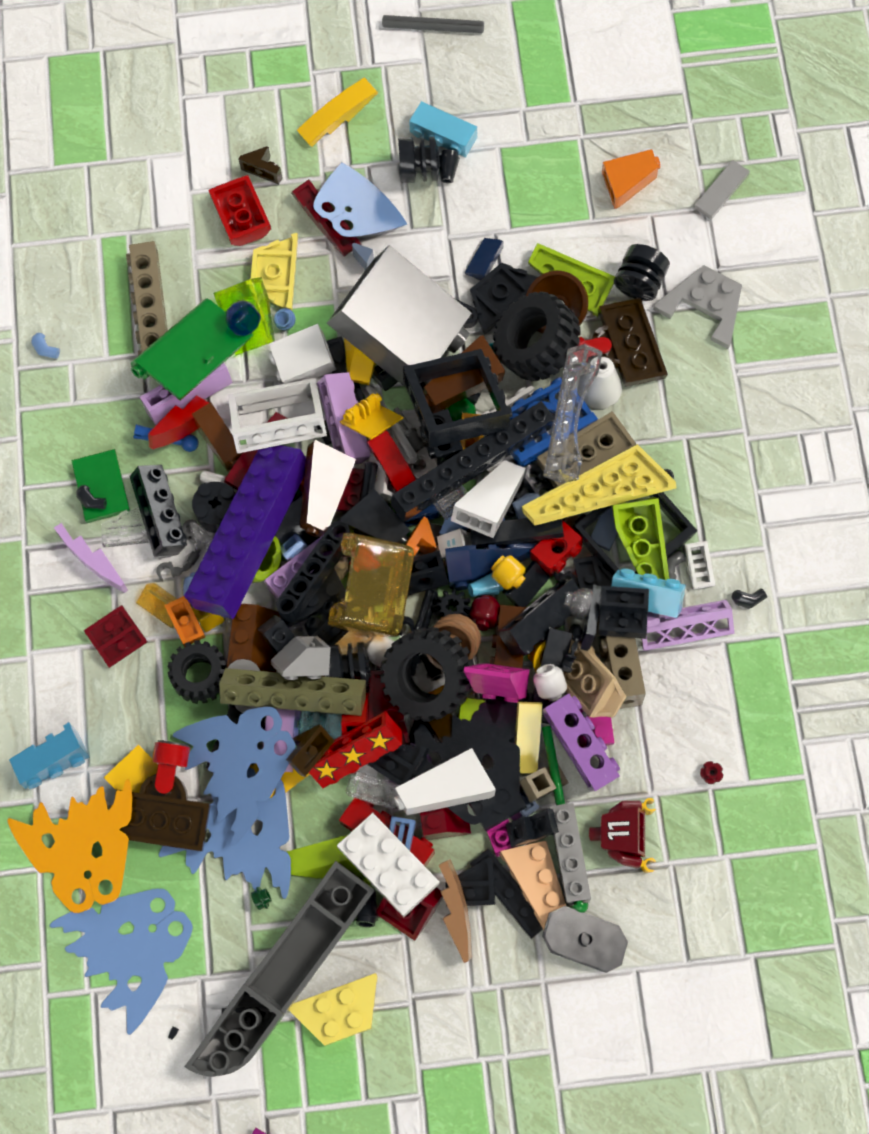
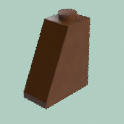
M210 402L194 412L192 416L198 432L228 472L242 453H237L232 433Z

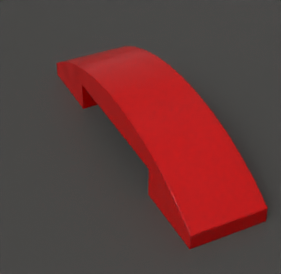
M387 430L375 438L366 441L376 460L382 466L395 492L416 480Z

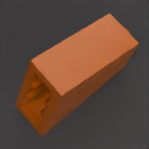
M652 149L603 162L602 175L614 209L622 206L657 178L658 169L661 166L658 156H654Z

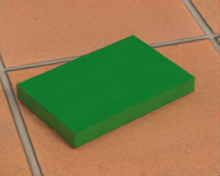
M115 449L71 460L77 487L87 485L94 498H106L107 500L106 509H89L82 505L86 523L130 512Z

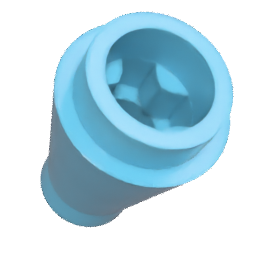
M492 573L468 584V591L471 597L498 595L504 589L492 578Z

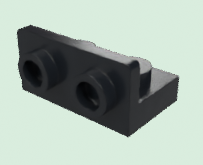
M335 594L314 615L308 618L304 626L308 636H318L327 645H335L360 621V617L342 604L340 597Z

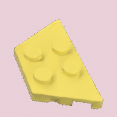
M298 233L291 234L290 238L279 242V240H276L267 246L253 249L250 292L282 309L287 308L291 311L293 310Z
M374 973L296 1002L290 1007L289 1011L324 1046L370 1030L372 1028L377 974Z

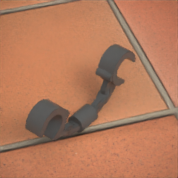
M187 520L182 526L187 540L192 539L196 543L195 552H191L187 559L188 563L182 568L173 567L171 561L161 563L156 570L161 581H163L161 576L163 569H170L174 578L181 575L182 572L188 571L198 560L201 551L199 531L194 533L187 532L189 526L197 525L196 520Z

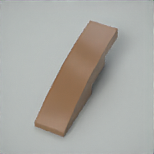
M451 859L439 864V868L449 886L443 889L441 894L451 912L443 920L463 962L466 963L472 958L469 915L460 880Z

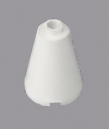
M599 357L595 359L578 382V392L588 407L604 410L617 403L621 396L622 383L613 362L609 358Z

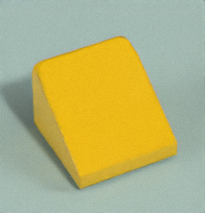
M192 608L205 632L212 630L225 621L223 616Z

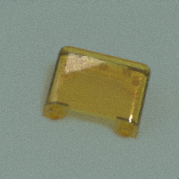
M343 533L341 542L342 553L352 558L344 602H337L331 607L328 625L369 637L397 636L403 626L414 558L412 547L359 534Z

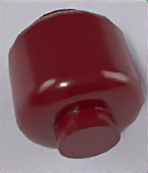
M482 595L472 602L469 618L477 625L480 631L492 629L497 625L500 604L494 597Z

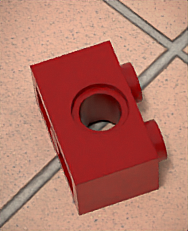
M563 520L564 537L541 540L530 551L531 560L536 561L550 577L555 572H561L567 564L566 561L571 556L573 558L576 557L582 550V537ZM555 547H562L564 551L561 553H555L552 551V549Z

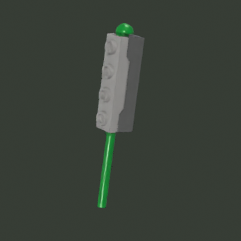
M551 726L542 727L550 776L556 786V789L553 790L556 806H550L549 809L554 811L559 830L558 833L553 834L564 899L566 906L585 913L588 909V902L591 900L574 803L565 804Z

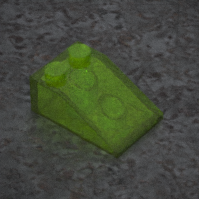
M262 277L252 278L213 293L217 305L253 334V337L237 350L235 355L275 341L269 297Z

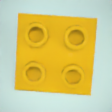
M372 393L365 400L363 399L360 403H356L353 407L347 409L343 415L344 419L340 421V424L369 439H373L402 420L403 416L381 406L380 401H382V397L380 394Z

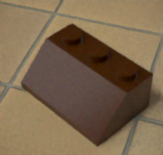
M255 604L240 605L234 619H232L227 668L236 660L246 659L255 663L260 671L277 673V670L271 665V659L276 654L257 628L274 615L280 617L278 611Z

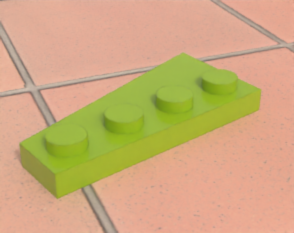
M539 243L536 244L528 261V265L541 275L549 271L559 270L576 276L587 291L588 311L598 318V308L605 304L614 285L615 276Z

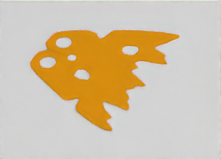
M129 779L125 781L122 791H116L114 803L109 810L105 800L104 787L101 786L97 789L96 794L90 797L87 805L83 802L78 803L74 797H71L67 820L59 818L58 825L52 823L42 802L33 811L32 826L11 818L7 820L13 836L39 873H54L51 881L53 892L70 911L81 913L89 910L94 901L104 905L115 901L119 897L129 842L128 836L120 831V828L129 824L132 814V789ZM44 834H52L55 843L51 848H47L43 843L42 836ZM99 841L103 850L102 856L95 858L91 854L92 847L95 842ZM87 870H89L92 875L89 879H86L84 877V872ZM105 879L109 880L113 886L111 893L108 895L101 894L98 888L99 883ZM80 888L85 892L86 898L83 903L76 904L72 900V893L75 889Z

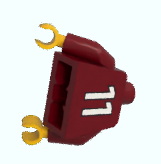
M647 798L643 803L640 800L619 802L609 809L608 813L601 816V827L589 828L590 841H601V848L608 852L610 858L621 865L637 869L641 867L645 873L654 872L655 870H650L646 867L647 861L655 863L656 860L654 858L642 860L641 858L645 857V814L651 815L656 810L647 808L646 804H653L654 799Z

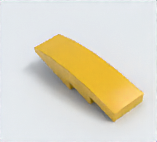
M364 77L325 104L301 125L297 131L313 147L327 132L331 135L345 120L349 122L378 92Z

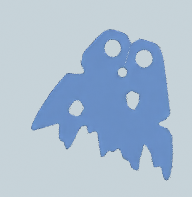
M273 707L246 710L240 715L238 724L232 722L227 715H222L196 722L173 733V737L193 745L185 770H189L205 761L210 763L208 770L213 772V776L203 794H212L213 797H219L216 807L218 810V823L222 822L228 814L237 808L236 819L231 827V830L235 832L231 842L232 846L237 844L246 835L258 818L259 808L256 801L265 802L269 800L289 765L286 759L295 749V742L290 733L281 731L283 721L278 711ZM265 716H271L274 721V725L269 731L261 728V720ZM217 739L219 741L218 750L210 752L206 747L207 742ZM279 740H283L287 744V751L281 756L274 752V745ZM260 741L264 743V748L261 750L257 748V744ZM256 763L259 771L255 776L248 778L247 770L250 764Z
M250 767L247 770L248 778L256 775L255 770ZM280 779L277 784L276 793L272 798L265 802L256 801L259 808L257 819L263 822L262 830L258 836L254 835L250 828L246 835L237 844L232 846L231 842L235 832L231 830V827L236 819L237 808L228 814L222 822L218 823V810L216 807L219 797L212 796L214 802L211 803L207 825L211 837L204 844L203 852L162 846L159 852V857H164L186 850V865L190 867L191 873L194 874L206 854L212 851L214 858L223 857L225 880H228L232 874L238 875L240 872H243L246 881L252 884L254 890H256V887H260L265 867H267L272 876L273 887H280L282 898L286 899L290 887L291 859L287 852L279 848L286 844L290 838L286 793L282 780Z
M151 889L119 897L113 902L102 905L100 914L93 908H90L81 913L70 912L50 924L51 928L63 927L64 933L72 931L85 932V935L77 941L66 946L65 950L68 953H75L78 957L88 958L87 966L89 968L85 973V977L109 972V980H117V986L102 1002L101 1008H109L113 1011L126 1006L128 1035H131L143 1022L167 983L168 976L163 963L174 962L182 955L192 933L193 926L185 913L174 911L175 901L165 889ZM155 898H162L165 901V909L160 913H155L150 908V903ZM130 921L134 925V930L130 934L122 935L118 932L122 924ZM173 921H179L183 925V932L179 936H172L168 932V926ZM151 924H155L157 930L153 933L148 930ZM134 975L140 976L142 979L140 986L137 990L131 991L127 984L129 979Z

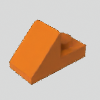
M424 516L416 525L397 555V560L402 561L408 557L413 558L418 551L424 555L434 552L436 543L428 518Z
M184 596L164 605L184 647H186L185 643L187 642L193 644L194 640L205 638L200 624Z

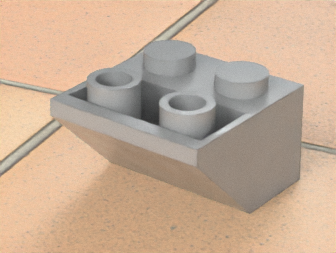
M318 636L294 637L271 659V665L285 679L295 680L298 679V676L320 679L321 676L329 675L330 647Z

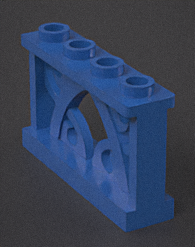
M569 376L563 379L559 377L553 380L549 387L545 389L539 388L531 394V397L525 400L521 398L513 403V407H511L513 417H510V420L540 401L544 403L550 412L558 414L553 423L554 434L549 435L546 432L541 435L542 440L540 442L533 440L523 446L524 451L520 452L517 450L511 454L516 465L521 467L527 466L536 461L539 455L598 420L571 382ZM565 392L570 396V403L567 407L562 406L564 396L561 400L555 398L557 393ZM574 404L583 414L582 418L571 411ZM562 417L565 418L562 422H565L567 424L565 428H561L558 425V422Z

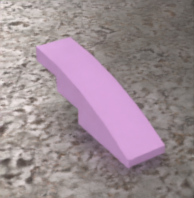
M62 523L54 527L69 550L90 571L123 593L128 591L101 548L92 553L82 536L73 540Z

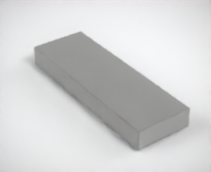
M732 160L698 200L694 209L712 220L749 176L750 171Z

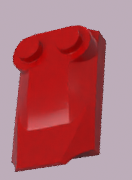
M248 175L208 190L231 245L242 246L261 239L271 230L270 222Z

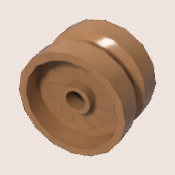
M449 614L440 618L433 626L437 627L439 632L443 630L451 632V638L457 636L462 640L460 643L461 647L467 646L470 651L467 654L469 660L473 659L477 654L481 644V635L477 625L469 617L461 614ZM426 654L433 665L443 670L440 663L434 657Z

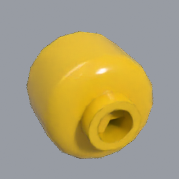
M511 555L501 556L491 568L493 571L492 578L506 590L511 589L513 586L516 589L519 588L526 579L523 576L526 570L525 567Z

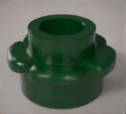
M256 887V890L251 893L252 900L258 910L269 907V902L272 901V898L266 888L262 890L260 887Z

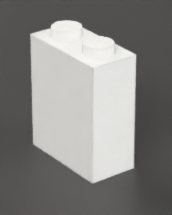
M318 324L269 343L271 348L269 357L272 364H276L278 368L275 374L280 384L317 378L337 370L324 333Z

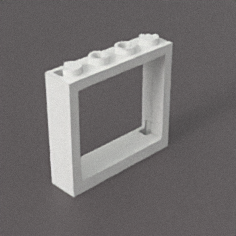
M316 378L228 395L232 433L237 453L327 436ZM313 400L314 414L240 428L239 414ZM242 405L243 409L238 410L237 406ZM320 425L321 430L314 431L313 426ZM246 439L247 444L241 445L240 440Z

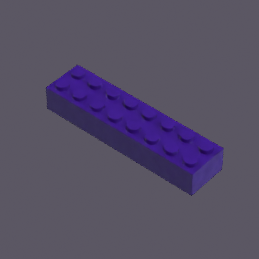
M283 445L258 449L184 595L195 609L234 619L304 478L306 456L301 449Z

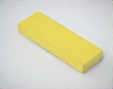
M517 702L515 744L520 748V773L532 774L538 771L543 705L541 702Z

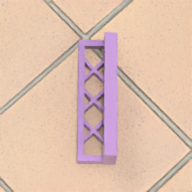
M727 600L684 607L677 618L657 614L660 618V624L648 627L647 633L658 632L661 636L654 642H647V636L646 639L641 640L642 648L645 651L735 634L732 608ZM727 618L728 628L717 629L714 627L719 619ZM703 623L706 625L701 633L691 631L695 624ZM679 627L684 630L679 637L673 638L668 635L673 628Z

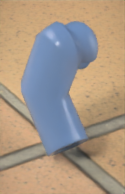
M43 333L33 335L31 343L38 355L58 359L60 354L59 348L48 346Z

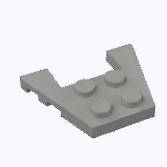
M703 265L654 305L653 310L671 319L681 302L692 306L720 321L719 326L712 335L711 341L729 349L742 284Z

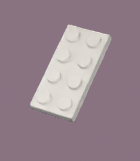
M373 813L337 845V848L403 917L440 884L433 874Z

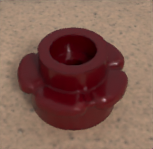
M708 761L700 769V776L706 783L715 784L722 780L723 768L719 763Z

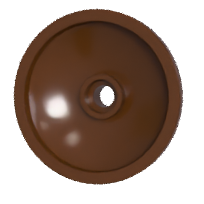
M555 270L546 272L534 280L526 296L533 292L553 294L575 313L579 320V326L582 324L588 311V295L584 285L576 276L565 271ZM546 326L541 327L537 331L543 334Z

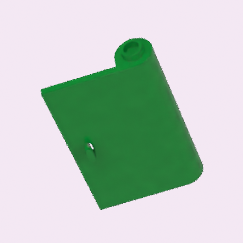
M205 298L131 362V372L137 378L147 379L151 376L181 401L253 337V334L212 300Z

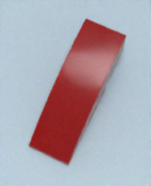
M196 395L184 409L175 405L148 433L149 448L156 449L169 445L197 430L192 414L209 402Z

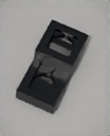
M545 809L530 817L523 816L506 824L511 847L525 845L559 832L553 809Z

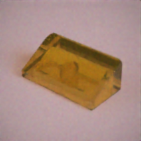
M156 583L146 584L136 604L170 628H174L164 605L177 598Z

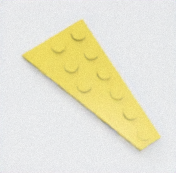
M637 444L523 505L522 511L534 525H539L676 489V481Z

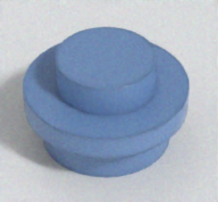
M287 308L278 310L274 316V323L281 330L291 329L296 321L295 314Z

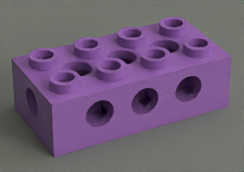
M567 694L542 709V713L590 792L597 791L620 777L617 772L620 770V767L613 757L609 758L605 750L608 748L601 737L596 738L592 731L595 727L588 716L583 717L579 710L582 706L575 695L571 697L570 694ZM566 715H570L574 719L573 727H568L565 724L564 718ZM579 735L584 736L587 741L584 748H581L577 743ZM592 756H596L599 760V765L596 769L590 765Z

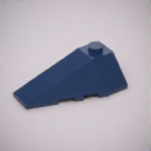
M496 544L488 545L484 549H476V545L446 548L445 558L449 588H455L457 591L468 589V584L492 573V566L501 556L511 555L521 563L531 558L530 551L537 544H509L505 546V549H500Z

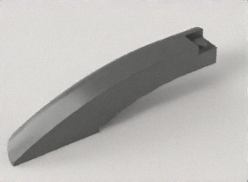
M335 861L299 913L237 992L184 1067L199 1075L215 1077L231 1074L245 1066L257 1053L310 982L375 889L361 877L351 872L338 861ZM252 1007L244 1010L242 1013H236L235 1011L236 1008ZM257 1007H267L270 1012L266 1015V1012H262ZM247 1015L251 1018L250 1023H248L246 1020Z

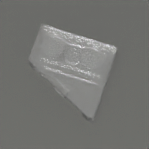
M139 507L129 512L125 510L118 514L117 517L110 518L101 523L103 548L149 543Z

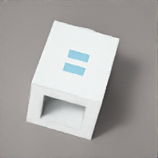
M457 529L437 536V551L440 550L444 560H446V548L472 545L471 533L463 529Z

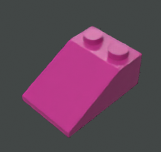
M488 663L464 667V673L474 692L482 693V698L496 699V696L505 697L504 701L517 703L519 699L526 698L529 669Z

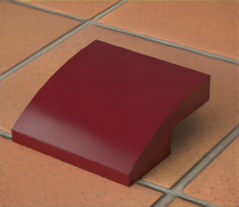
M123 605L83 630L109 668L148 642Z

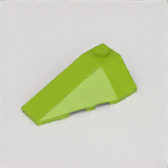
M650 497L612 505L615 529L637 573L640 575L653 574L662 580L669 579L659 499Z
M348 835L286 851L291 859V876L323 879L335 861H338L368 884H371L337 848V845Z

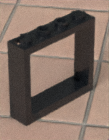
M482 349L403 366V382L430 448L510 429V417H513L512 409L509 405H506L504 391L499 389L497 375L492 373L490 360L484 356ZM479 369L497 411L436 425L419 382Z
M660 492L649 495V497L659 499L660 509L681 532L665 546L666 557L668 558L690 540L698 530L666 494ZM611 505L593 510L587 516L582 514L574 522L576 525L573 530L582 537V543L593 556L596 555L603 563V567L614 576L619 568L585 531L588 526L612 507Z

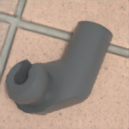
M681 551L667 558L669 579L676 580L675 567L685 561Z

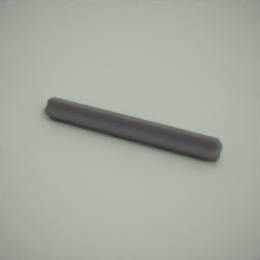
M383 15L382 26L384 28L468 33L484 32V21L395 15Z

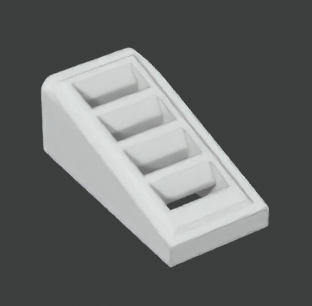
M702 541L682 545L692 590L715 586L708 542ZM701 550L702 554L692 555L691 551ZM703 558L704 563L693 564V560ZM702 567L706 569L705 572L695 573L694 570ZM697 577H708L707 581H696Z

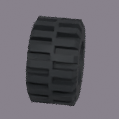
M194 640L193 645L190 642L185 643L186 647L183 649L181 646L176 649L178 654L173 653L170 657L172 662H168V669L170 670L168 677L177 694L182 696L184 700H191L195 704H198V701H202L203 704L208 703L207 699L209 698L212 701L217 699L215 695L217 693L220 694L219 683L225 668H227L223 654L219 652L216 646H211L206 641L201 644L200 640ZM205 662L211 665V672L205 680L194 683L186 679V673L193 664Z

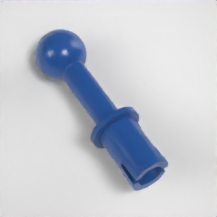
M136 424L133 438L149 441L148 433L153 428ZM189 434L171 444L180 445L185 451L193 452L198 448L199 441L196 436Z

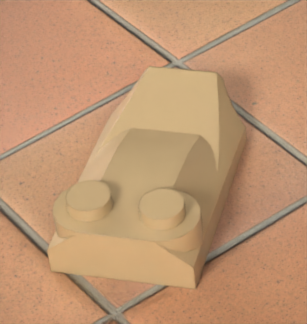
M573 639L571 640V644H570V648H569V652H568V653L571 652V646H572V644L574 643ZM579 641L578 648L574 653L576 659L572 664L571 673L563 672L567 683L566 692L571 697L574 695L577 697L583 711L589 717L613 718L625 701L626 695L615 676L595 655L593 646L591 645L588 651L580 649L581 641Z

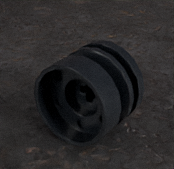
M429 135V145L424 146V136H420L419 146H414L412 137L398 138L401 183H415L417 172H421L424 182H427L426 172H431L432 181H438L437 177L440 169L439 148L434 135Z
M633 244L628 247L624 255L622 265L619 266L618 273L614 277V284L622 293L631 298L652 301L658 294L661 281L667 274L670 262L662 252L653 247Z
M363 641L357 642L358 653H353L352 643H348L347 654H342L339 644L328 645L330 647L329 675H326V677L366 680V690H369L371 677L370 663Z

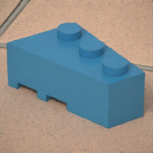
M69 722L63 725L65 730L56 736L50 733L45 737L46 742L36 747L31 745L9 759L22 787L25 789L36 788L42 784L43 780L49 777L56 778L64 773L63 770L71 766L72 768L81 766L85 763L86 759L90 758L79 733Z

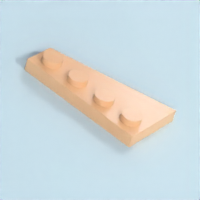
M541 841L500 851L499 855L506 862L513 879L519 884L523 891V896L530 903L534 910V915L544 930L548 914L566 906L547 842Z

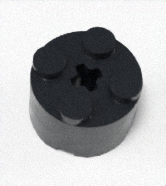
M209 482L201 484L192 499V508L197 521L206 531L211 533L217 532L235 496L231 486L222 482Z

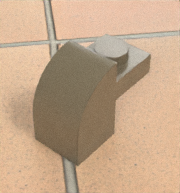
M558 764L563 787L569 782ZM544 767L520 781V785L530 803L545 797L556 789L550 776L549 767Z

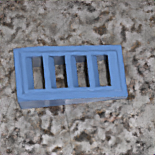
M295 533L281 545V552L287 560H291L306 549L307 544Z

